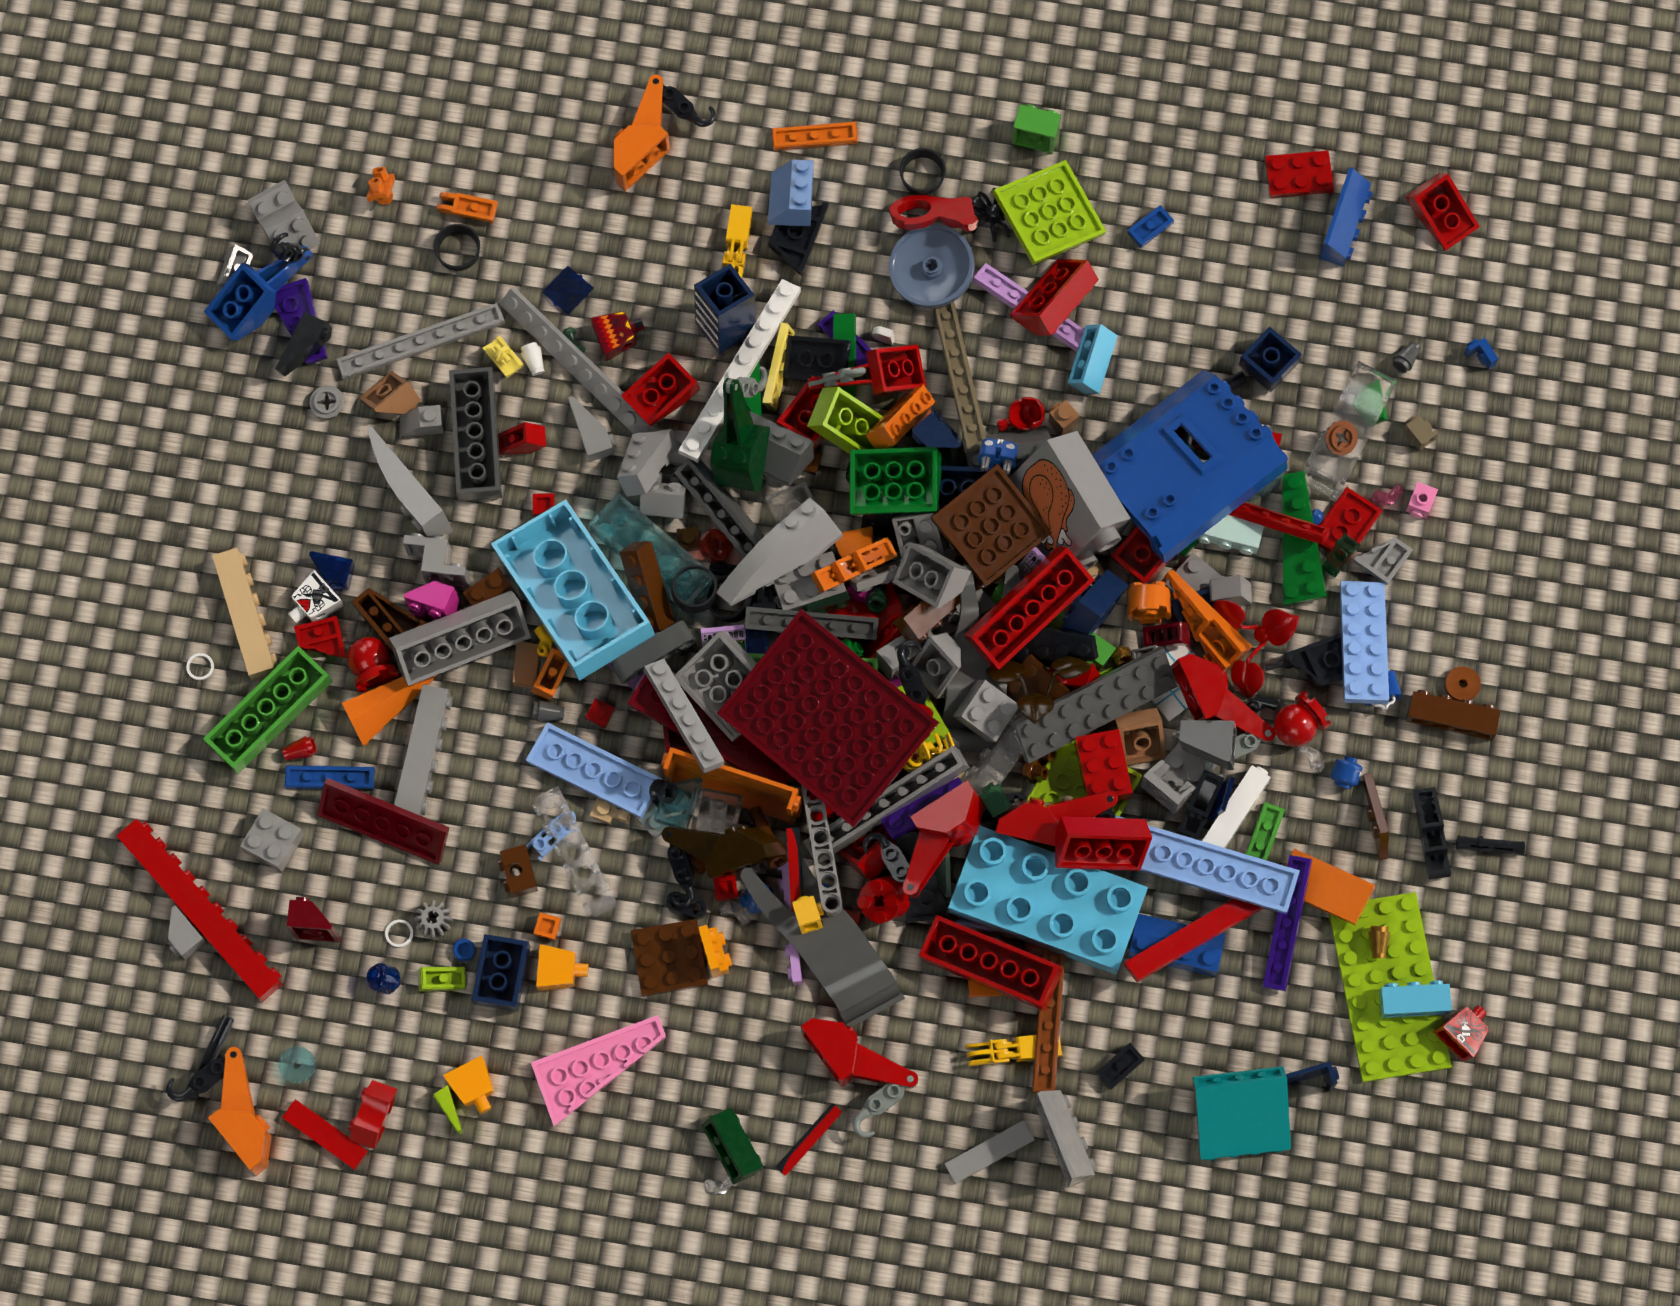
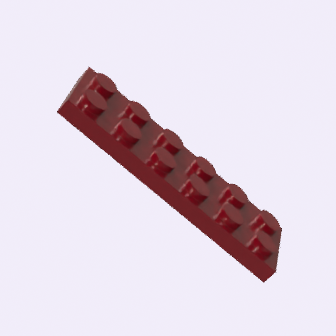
M327 778L324 782L317 816L439 865L441 863L450 827Z

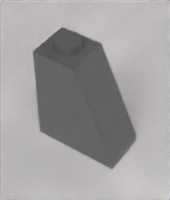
M1181 720L1180 728L1176 730V740L1180 741L1183 750L1227 770H1234L1237 736L1234 721Z

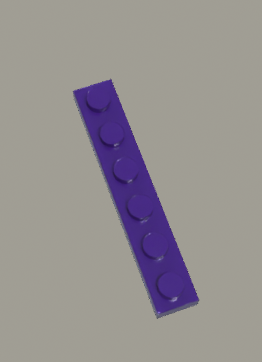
M1289 855L1287 867L1300 870L1287 914L1277 913L1263 987L1286 992L1312 859Z

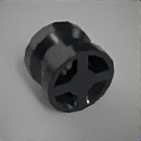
M662 779L654 780L649 788L651 799L665 804L672 803L678 793L674 783L666 782Z

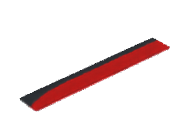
M799 827L786 829L792 912H795L792 902L804 896Z
M831 1104L780 1161L776 1168L786 1176L842 1114V1111L836 1105Z

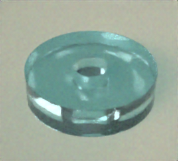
M292 1047L282 1054L279 1060V1070L287 1081L295 1084L304 1083L314 1075L316 1060L306 1048ZM297 1061L301 1062V1067L295 1069L294 1063Z

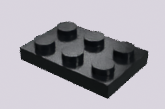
M788 335L783 378L807 381L812 376L820 377L825 373L838 372L840 369L848 368L851 341Z

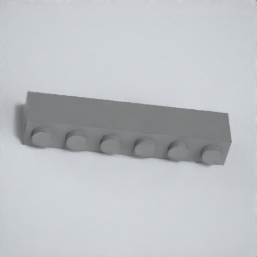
M422 685L395 799V806L420 816L426 815L428 811L427 794L432 793L433 781H431L432 773H436L438 768L436 756L438 751L441 752L443 746V739H441L442 730L446 731L448 725L446 713L447 709L451 710L453 697H451L449 689Z

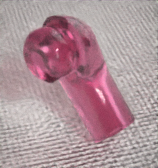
M1396 484L1389 493L1376 490L1372 495L1373 502L1377 505H1393L1404 493V489Z

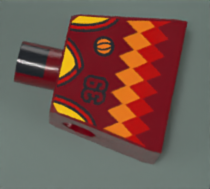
M623 311L591 318L592 327L606 361L635 346L636 339L634 333L645 330L641 318L628 321L626 313Z

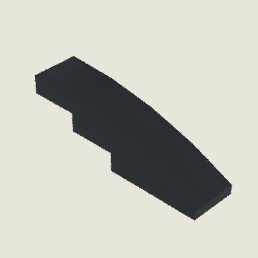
M1436 788L1413 790L1428 879L1451 877L1452 872L1447 855L1448 847L1443 830L1444 822Z

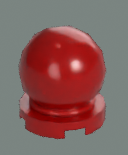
M365 637L356 640L350 646L347 654L348 667L357 676L354 683L357 690L361 693H366L368 688H377L395 680L394 676H399L396 667L390 665L391 656L389 649L378 638Z
M1306 691L1300 692L1295 697L1296 704L1284 706L1275 717L1274 731L1278 739L1291 747H1302L1310 743L1316 735L1317 728L1324 731L1331 725V721L1325 720L1328 714L1315 698L1308 699Z

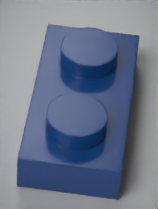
M1160 205L1129 228L1127 233L1142 248L1174 224V220Z

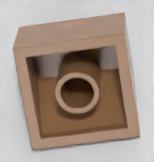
M1157 707L1126 713L1114 719L1115 729L1120 731L1127 766L1166 758L1163 724Z

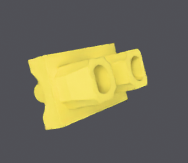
M500 335L492 343L483 347V351L506 378L524 366Z

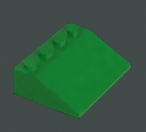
M938 447L850 450V515L937 512L941 482V452Z

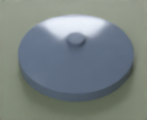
M932 224L925 228L907 232L896 243L889 261L890 278L899 295L907 302L922 308H939L956 301L968 289L975 270L974 255L967 240L955 229L940 224Z

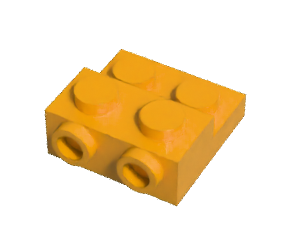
M707 925L698 927L712 978L729 974L728 967L732 966L729 953L724 954L722 946L726 945L723 932L718 933L717 926L709 929Z

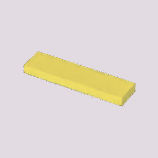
M788 323L780 324L762 401L770 411H776L784 381L783 370L788 335L794 336L795 334Z

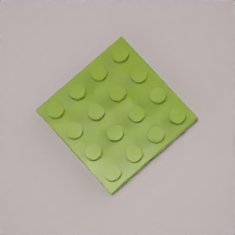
M1066 160L996 188L992 192L1032 265L1101 237L1107 232Z

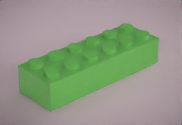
M297 646L203 740L235 773L239 774L332 683V680L310 656Z

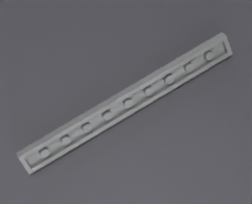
M515 287L509 289L499 305L633 434L662 430L656 423L650 427L621 397L624 392Z

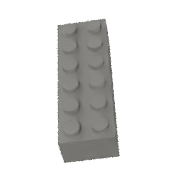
M511 590L393 636L389 640L401 675L409 686L527 640L531 636L519 599Z

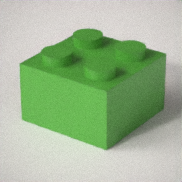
M1020 104L1013 127L1012 144L1053 154L1059 134L1061 115L1053 110L1045 111L1037 109V107L1030 104Z

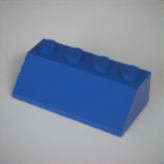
M1349 167L1319 257L1321 260L1343 267L1345 261H1350L1354 248L1350 246L1352 241H1357L1360 229H1357L1358 222L1363 223L1366 210H1363L1365 203L1369 204L1373 193L1369 191L1371 183L1353 168Z
M1138 914L1128 957L1136 956L1187 925ZM1225 933L1219 934L1167 966L1216 977Z

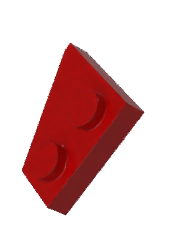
M337 616L294 626L298 646L302 650L347 658Z

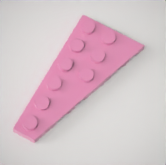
M658 1015L531 1062L554 1127L666 1038Z

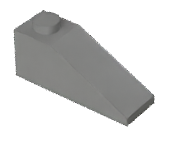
M573 396L568 397L589 462L613 455V447L616 446L613 435H608L606 428Z

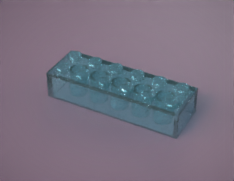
M619 492L589 523L590 531L619 556V551L633 542L651 541L667 597L674 604L671 586L675 575L679 570L688 565H702ZM690 569L683 572L676 579L675 591L683 602L696 605L708 593L709 587L714 580L704 570Z

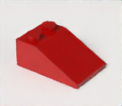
M1448 173L1436 174L1405 196L1416 216L1444 251L1480 227Z
M668 352L625 391L621 397L651 427L684 405L700 390L698 382Z

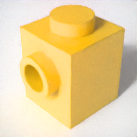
M802 896L792 902L802 934L823 928L820 916L824 915L820 902H815L814 896Z

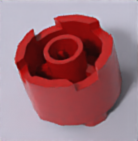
M887 875L868 881L862 887L857 900L858 907L864 915L877 924L901 917L910 906L909 897L903 891V883H899L893 876Z

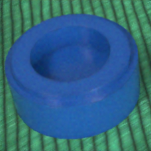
M460 939L454 944L453 954L457 960L468 962L474 958L476 948L472 941Z

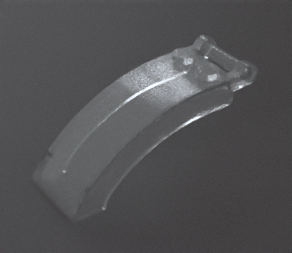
M1358 361L1303 469L1309 487L1329 496L1330 500L1337 501L1398 380ZM1348 421L1356 428L1358 441L1350 453L1337 455L1331 453L1330 449L1326 447L1327 443L1324 437L1327 434V428L1332 425V422ZM1343 433L1335 434L1338 438V442H1347L1342 437ZM1311 472L1337 486L1335 489H1332L1308 477V474Z

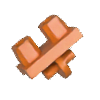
M384 166L374 168L372 171L373 178L368 182L367 200L372 202L375 199L379 204H390L393 199V192L391 190L395 182L394 173L388 174Z

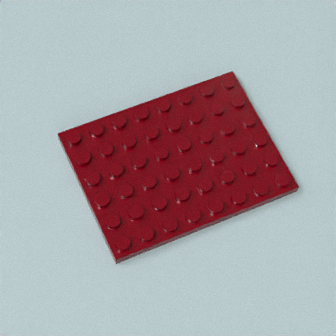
M803 609L796 614L717 712L721 718L853 828L857 826L940 723Z

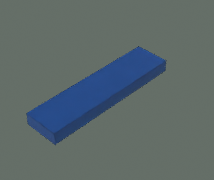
M286 765L285 788L323 789L324 782L329 778L356 790H374L375 768Z

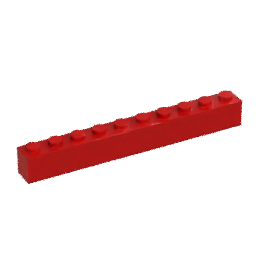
M136 818L116 836L263 1003L283 985L279 980L282 977L274 967L271 969L267 967L265 956L259 950L255 953L250 947L253 945L251 940L245 934L242 936L238 934L236 930L239 927L231 918L226 920L223 917L222 913L224 910L217 902L212 904L208 900L210 894L202 885L198 888L193 881L196 878L188 869L183 871L179 867L182 862L174 853L169 855L165 851L168 846L160 837L155 839L150 834L154 830L146 821L141 823Z

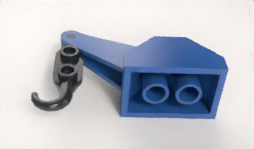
M287 232L277 235L269 245V250L278 258L277 261L258 271H255L249 264L241 263L205 309L204 313L231 340L239 341L263 325L274 311L276 292L312 258L313 253L305 245L301 246L300 244L290 242L279 243L280 240L289 235Z

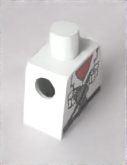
M314 570L292 594L291 597L297 607L290 611L288 615L296 624L305 616L311 622L322 620L344 605L341 599Z

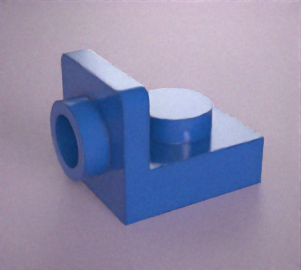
M1485 337L1481 340L1474 339L1466 345L1467 348L1464 352L1466 358L1477 352L1478 360L1482 365L1485 364L1488 370L1496 366L1499 358Z

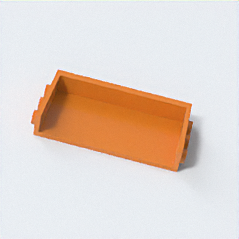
M671 747L669 752H665L661 765H663L662 769L668 782L674 783L678 788L748 811L752 807L757 809V806H760L764 816L794 825L796 817L799 818L803 805H801V796H799L797 788L726 765L703 773L693 754Z

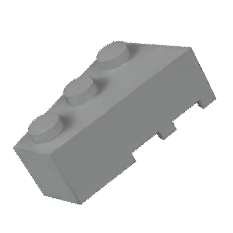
M672 429L632 434L617 476L626 497L647 494L660 477L659 471L662 467L669 465V458L674 452H679L680 445Z

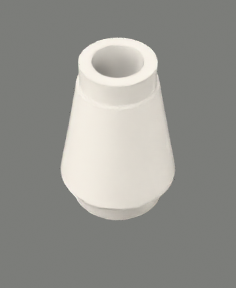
M537 342L522 346L520 354L532 375L536 376L544 373L541 347L537 345Z

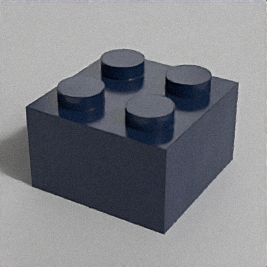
M1269 326L1242 354L1239 366L1269 392H1272L1299 364L1302 354Z

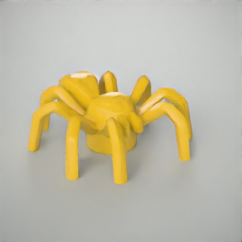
M950 732L946 734L950 746H948L945 738L942 740L945 747L943 749L938 733L934 734L939 747L935 748L932 742H924L917 750L919 757L917 759H910L908 761L909 764L904 766V770L909 774L954 746Z

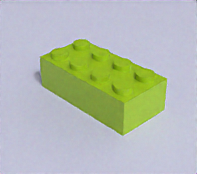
M840 387L822 388L807 427L850 454V450L875 449L866 437V434L883 416Z

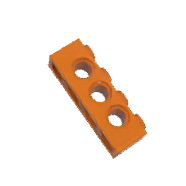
M924 384L905 393L866 434V437L875 449H887L897 444L935 403V400Z

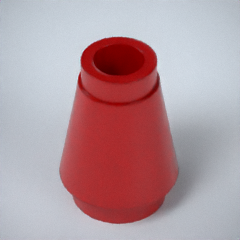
M304 736L282 748V752L287 761L312 757L313 754L317 753V748L311 736Z

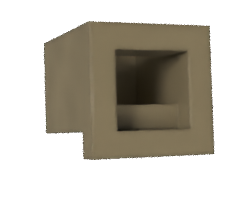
M1420 415L1411 416L1405 422L1406 426L1403 430L1418 451L1435 441L1439 434L1437 429L1432 431L1431 424L1426 419L1423 420Z

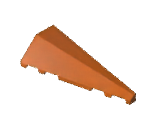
M1174 570L1167 572L1164 576L1165 580L1169 579L1175 591L1173 596L1175 599H1179L1184 609L1182 614L1186 622L1189 623L1196 642H1200L1205 652L1204 659L1218 664L1221 670L1224 669L1227 672L1232 668L1234 662L1242 660L1253 646Z
M437 675L409 686L403 677H400L343 702L342 705L363 747L377 733H380L392 718H395L419 695L422 685H430Z

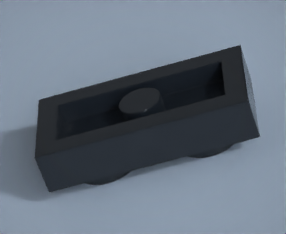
M1129 1043L1100 1068L1096 1074L1112 1090L1144 1062L1145 1059Z

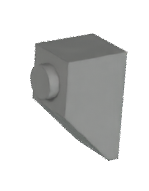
M440 405L417 407L399 416L401 438L444 434L443 412Z
M174 905L171 908L168 940L172 943L169 948L177 957L182 955L186 960L201 948L206 941Z

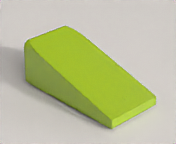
M420 967L418 970L419 992L465 990V967Z
M447 1085L434 1093V1098L456 1132L461 1135L463 1131L451 1090Z

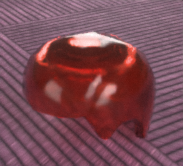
M709 529L701 534L698 549L701 556L708 561L720 562L730 556L733 545L729 543L728 538L723 532L718 529Z

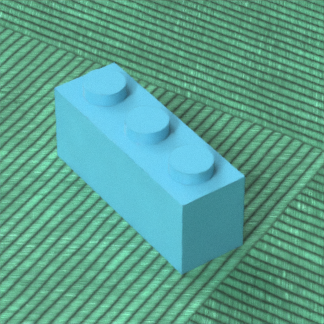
M1102 324L1086 325L1067 384L1084 395L1100 394L1118 335Z
M1443 981L1429 982L1430 985H1421L1420 982H1409L1407 986H1398V983L1384 984V987H1381L1379 990L1381 1018L1450 1014L1452 1011L1450 984H1443Z

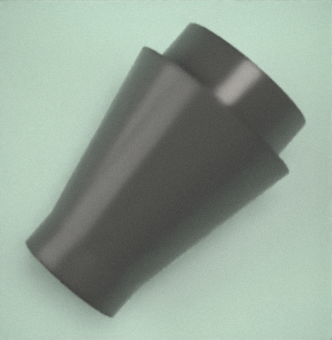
M1411 341L1409 345L1394 356L1393 367L1401 373L1410 371L1421 350V346Z
M539 700V702L534 701L532 719H537V721L563 720L564 707Z

